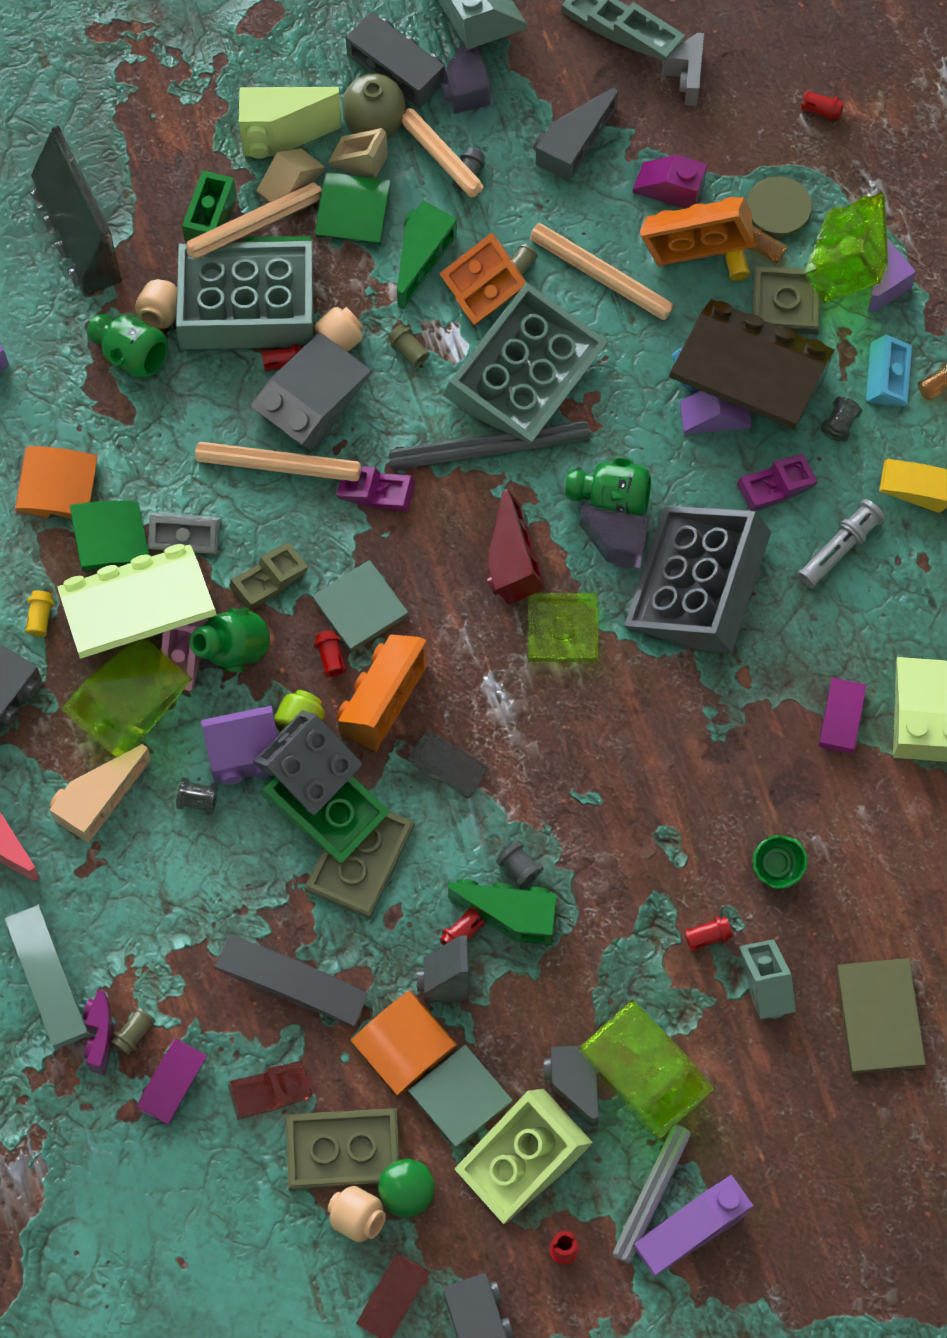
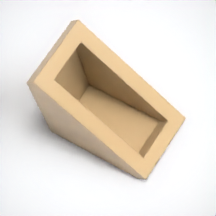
M380 128L342 136L328 163L335 168L356 176L377 178L388 157L386 131Z
M302 148L277 152L257 189V194L270 203L313 183L326 171L325 167Z

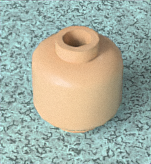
M157 279L148 282L135 304V311L139 319L157 329H165L173 325L177 314V287L172 282Z
M333 307L315 323L314 330L316 334L322 333L343 350L350 352L362 341L363 333L361 329L364 326L347 307L343 310L339 307Z
M356 1186L348 1187L343 1192L334 1194L328 1205L329 1221L332 1229L359 1243L368 1238H375L385 1222L386 1214L383 1212L381 1200Z

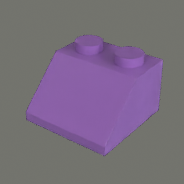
M272 706L201 720L215 784L222 782L224 785H232L241 782L245 777L255 775L260 778L273 776L262 771L253 762L278 736Z

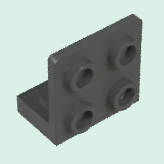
M304 710L253 760L262 771L274 775L300 804L313 815L362 766L359 759L316 714Z

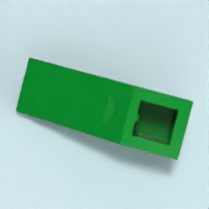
M459 879L456 883L448 882L449 899L466 910L469 908L475 910L480 914V919H484L486 923L515 942L552 945L557 893H550L549 889L543 887H530L528 890H519L506 883H494L492 887L481 886L476 881L469 879Z

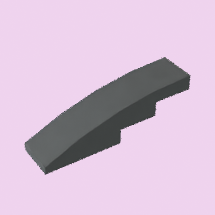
M231 934L228 935L214 966L215 969L276 999L283 998L312 1013L319 1012L350 1028L355 1026L369 994L300 961Z

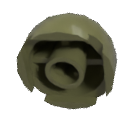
M377 73L365 74L355 79L347 87L342 100L343 118L348 130L353 134L382 128L386 131V135L389 138L403 127L401 120L402 115L406 111L404 93L395 81L385 75Z

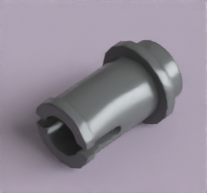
M468 148L466 152L461 154L460 159L477 177L479 170L485 166V156L476 149ZM454 180L452 181V186L462 192L463 189Z

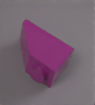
M679 155L643 162L633 187V193L681 208H689L694 204H698L705 185L707 164Z

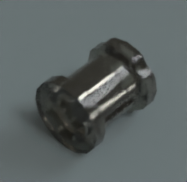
M837 397L833 402L834 409L829 419L823 421L821 430L826 436L835 441L846 442L850 437L849 430L854 420L861 416L863 410L855 401L846 397Z
M182 778L177 792L176 808L181 810L184 807L205 810L208 815H213L218 797V784L211 783L210 786L191 783L188 778Z

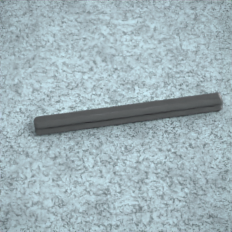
M577 421L544 426L531 444L505 432L393 449L389 451V461L391 468L397 470L587 441L590 437V431L587 421Z

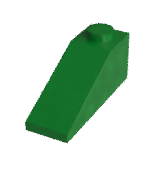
M424 200L417 210L412 209L408 213L404 221L405 231L397 285L398 307L402 309L406 307L457 236V219Z

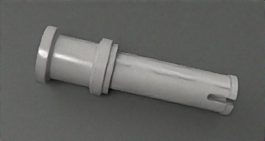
M863 499L859 503L860 508L849 519H843L840 522L839 532L797 573L798 578L803 584L813 589L819 580L854 545H862L866 541V535L876 525H882L885 522V515L877 505L870 500ZM863 519H866L863 525L859 524ZM833 549H836V552L822 566H820L819 564L829 555V553Z

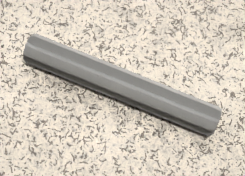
M676 1124L672 1126L616 1244L613 1257L623 1263H631L636 1253L633 1244L644 1236L690 1138L691 1133L685 1127Z

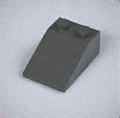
M319 332L270 378L250 406L312 453L373 371Z

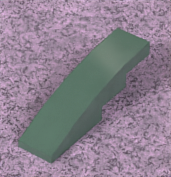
M566 0L562 4L561 13L586 28L620 45L665 61L685 39L683 33L634 2L629 7L619 0Z
M39 905L6 917V924L54 1050L88 1037L87 1029Z

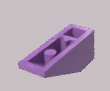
M730 1175L633 1244V1247L655 1277L743 1220L752 1209L753 1204L734 1177Z

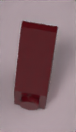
M506 490L501 495L487 562L491 575L487 577V581L495 596L499 594L508 605L544 590L546 587L521 504L509 490Z

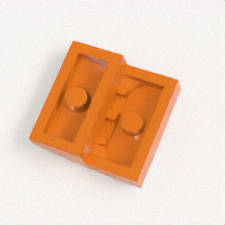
M490 233L439 273L456 296L455 300L474 326L518 294L526 283L519 269L493 233Z
M27 446L24 453L15 511L47 519L50 514L72 519L69 505L90 502L98 455L62 448Z
M407 991L351 1039V1042L396 1095H402L427 1070H433L458 1046L412 991Z

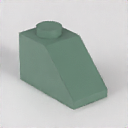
M775 940L739 946L751 1000L760 1019H776L785 1014L796 1012L792 975Z

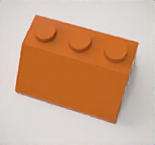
M728 197L720 202L694 204L689 208L676 211L664 210L657 215L647 216L640 230L641 237L658 267L755 247L752 213L744 197Z
M390 635L385 644L379 643L372 655L371 662L373 664L367 673L363 671L354 685L356 692L350 702L345 700L338 710L336 719L338 720L340 734L377 752L428 667L427 640L421 637Z

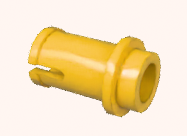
M744 250L722 254L726 259L730 280L741 281L751 275Z
M32 591V595L27 598V603L30 606L24 630L26 634L35 637L47 636L50 609L55 606L51 593Z

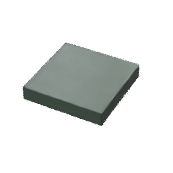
M370 560L312 596L313 602L336 634L341 637L342 642L350 653L409 617L406 608Z
M466 1045L408 1090L410 1096L455 1150L513 1102L510 1096Z

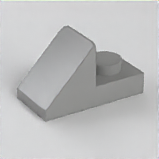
M696 33L679 45L666 61H662V75L680 77L679 92H685L684 105L697 106L704 33Z

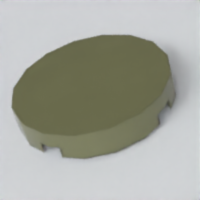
M782 176L769 177L758 182L750 190L746 201L752 213L753 229L761 235L773 239H784V236L799 234L808 225L812 211L811 197L805 187L793 179Z

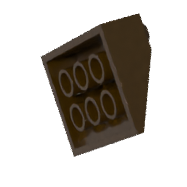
M710 299L699 315L670 372L669 378L795 430L824 382L835 349L826 346L819 340H810L798 335L790 328L779 327L766 322L758 315L747 314L732 308L726 302Z

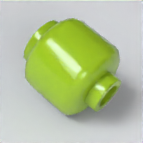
M297 690L295 693L285 695L274 716L276 728L281 732L302 710L316 714L323 721L325 711L321 706L322 701L315 695L303 690Z

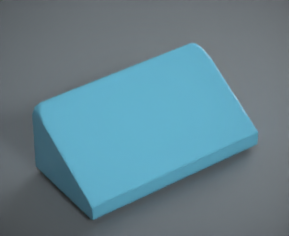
M886 334L871 343L866 391L867 402L903 407L908 405L912 345Z

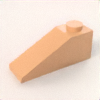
M141 744L71 781L65 790L60 789L50 803V812L54 821L89 844L150 763L151 757L148 748Z

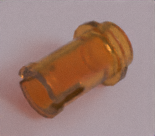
M753 226L755 247L748 250L754 249L778 264L784 256L788 245H784L764 233L763 227L758 229Z
M946 362L941 364V369L917 383L919 391L926 400H932L933 397L947 389Z

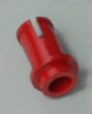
M807 90L803 97L805 102L801 104V111H808L828 117V121L832 122L833 119H840L844 101H840L838 96H835L833 99Z
M292 344V348L262 350L265 372L280 370L303 346L296 347V344Z
M333 630L317 634L313 645L315 649L319 650L325 677H336L344 674L347 669L339 647L341 637L337 636Z
M469 908L453 926L442 930L443 935L439 938L441 944L444 946L458 936H467L468 941L485 926L484 919L478 921L477 919L481 917L480 914Z
M715 916L714 921L684 930L691 952L720 941L725 944L727 939L733 937L726 917L719 918Z
M560 1231L555 1235L549 1247L550 1256L553 1261L561 1265H567L575 1261L578 1257L579 1246L574 1239V1234L569 1231ZM567 1244L570 1246V1249L564 1251L558 1246Z

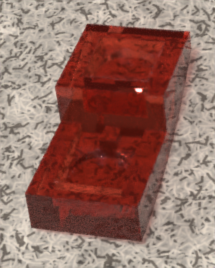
M303 1060L268 1068L263 1074L232 1080L228 1084L237 1120L283 1108L308 1099L313 1095Z
M397 1253L356 1324L378 1338H393L407 1311L414 1304L430 1272Z

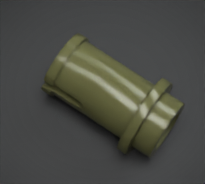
M521 244L511 259L523 276L538 255L531 246Z
M399 325L389 334L390 346L393 349L397 348L412 363L413 367H419L430 356V352L413 337L410 327L405 328L403 325Z
M136 1008L134 1014L119 1032L114 1031L112 1034L114 1038L110 1042L111 1045L125 1056H128L130 1052L135 1053L137 1051V1043L148 1029L154 1025L155 1019L143 1009Z

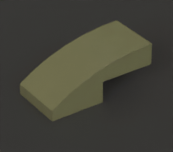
M287 542L261 556L258 565L232 578L229 587L243 605L249 608L248 611H251L296 581L308 570V566L292 545Z

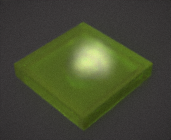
M534 593L528 596V662H598L597 593Z

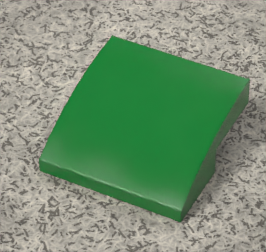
M326 172L315 235L381 245L391 180Z
M97 501L69 505L82 572L99 570L110 565L121 567L130 564L131 560L138 556L149 555L139 502Z

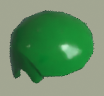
M783 835L770 836L768 839L760 842L753 853V872L762 884L773 889H788L801 881L808 868V854L796 838Z
M409 1158L393 1161L381 1173L378 1185L379 1196L387 1211L393 1216L404 1219L422 1215L431 1205L435 1191L434 1178L429 1169L423 1163Z

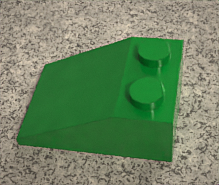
M275 776L259 792L283 817L340 864L390 812L353 776L315 815L309 813Z

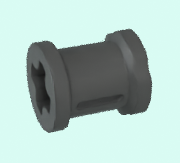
M521 841L510 845L501 853L496 861L500 867L505 866L517 880L516 885L519 889L531 884L544 870L540 863L535 864L526 854Z

